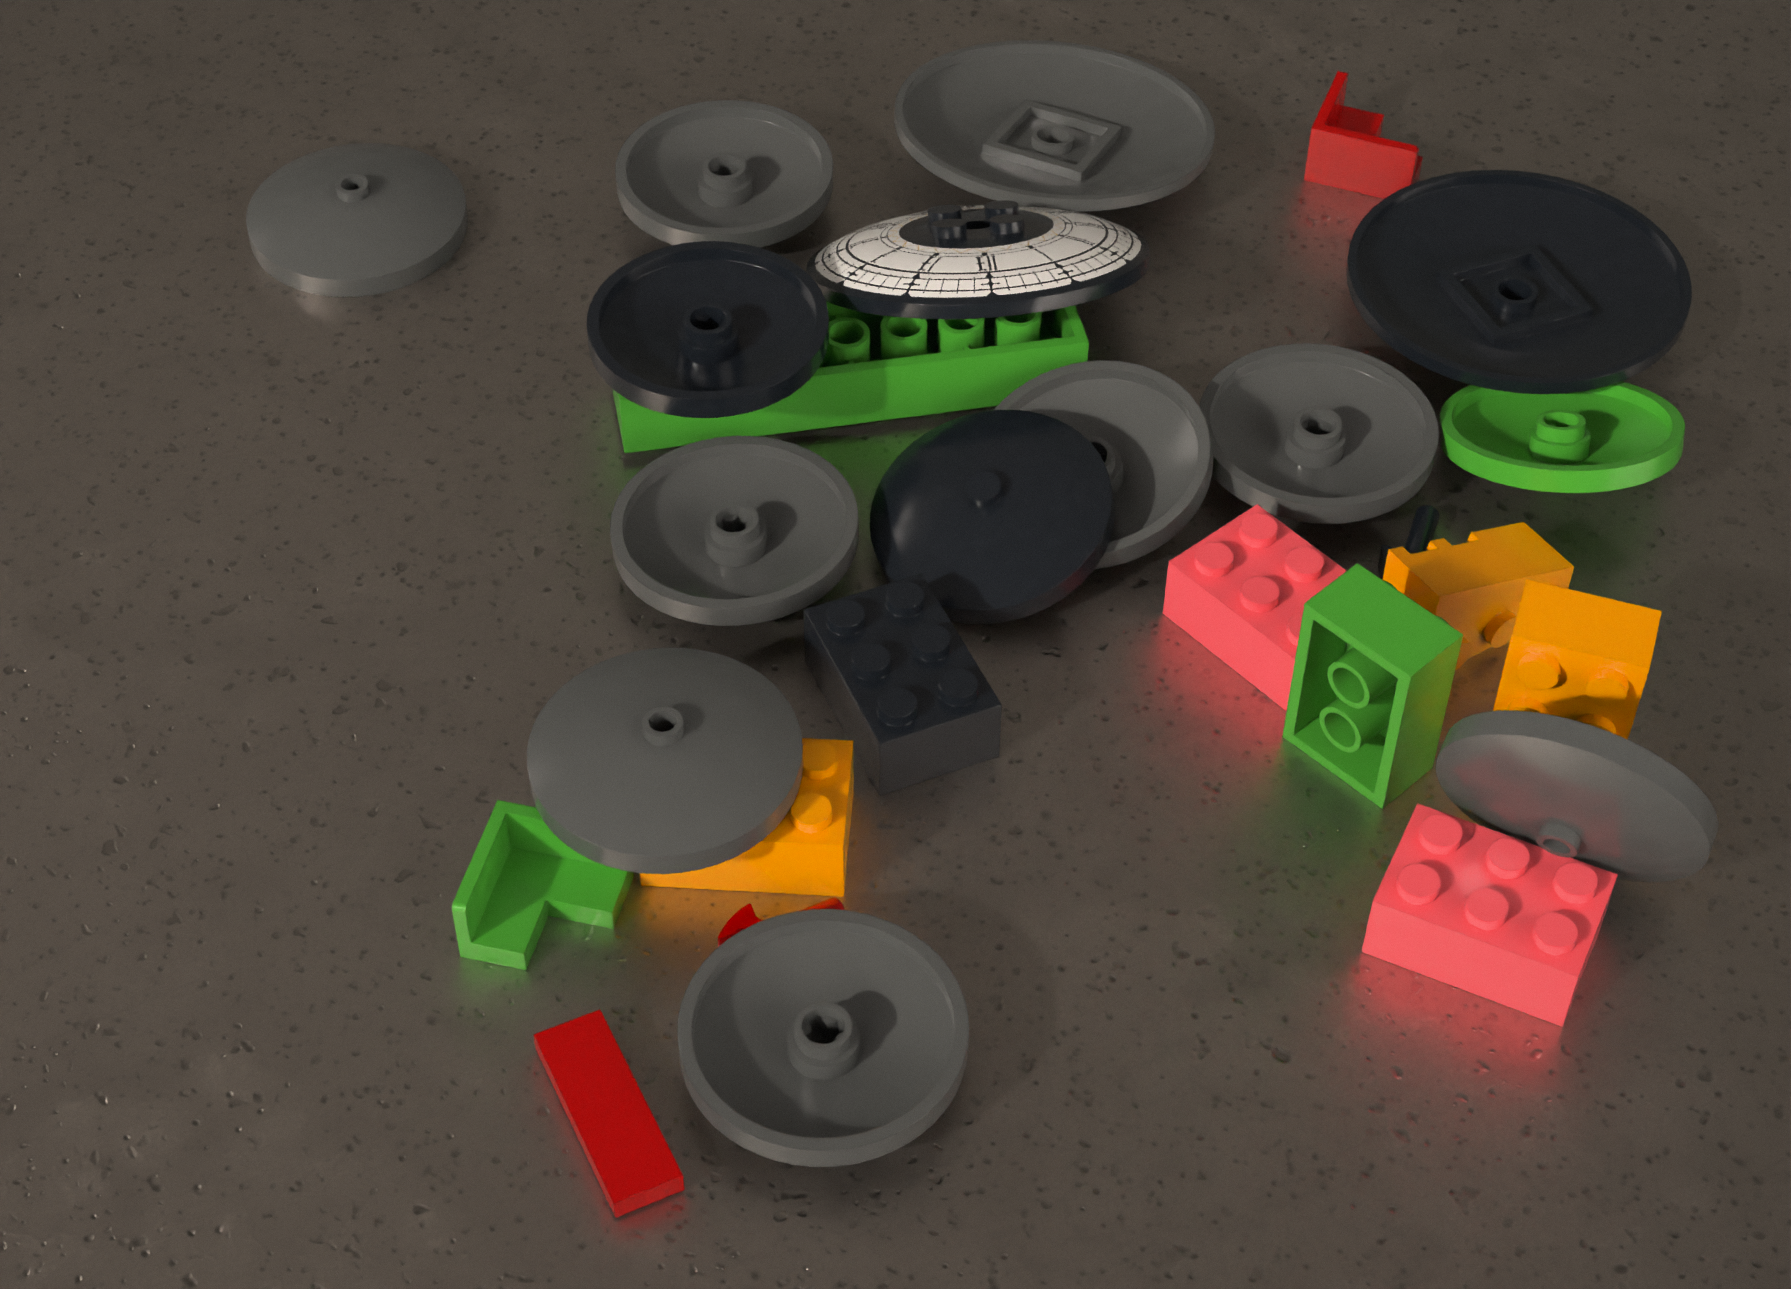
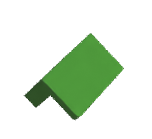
M497 800L452 904L460 957L527 970L548 916L614 929L633 881L634 872L608 867L577 853L564 844L549 829L536 807Z

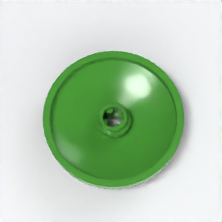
M1623 381L1588 391L1565 394H1523L1470 385L1459 390L1445 401L1439 418L1440 447L1444 454L1462 469L1495 483L1526 490L1553 493L1606 492L1634 487L1659 478L1674 468L1680 461L1685 434L1684 419L1674 405L1647 389Z

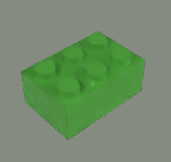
M1355 564L1304 604L1282 737L1383 810L1433 768L1463 634L1451 627L1441 617L1435 616L1405 596L1389 582L1380 579L1360 564Z

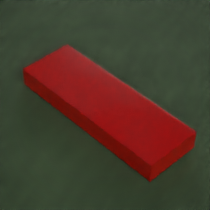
M596 1010L533 1034L535 1049L615 1218L685 1190L683 1174L601 1010Z

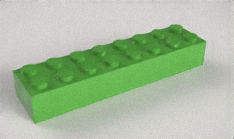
M826 301L829 316V342L824 360L809 381L793 394L775 404L735 416L690 418L650 410L626 399L615 390H613L624 453L684 446L717 437L769 436L859 423L997 407L1004 398L1029 380L1059 367L1088 361L1089 341L1076 305L1043 312L1003 317L918 319L863 313Z

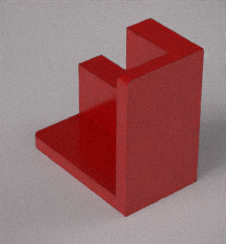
M1337 71L1311 128L1304 180L1382 199L1416 183L1421 172L1423 156L1418 155V147L1379 137L1382 132L1383 114L1344 106L1348 73Z

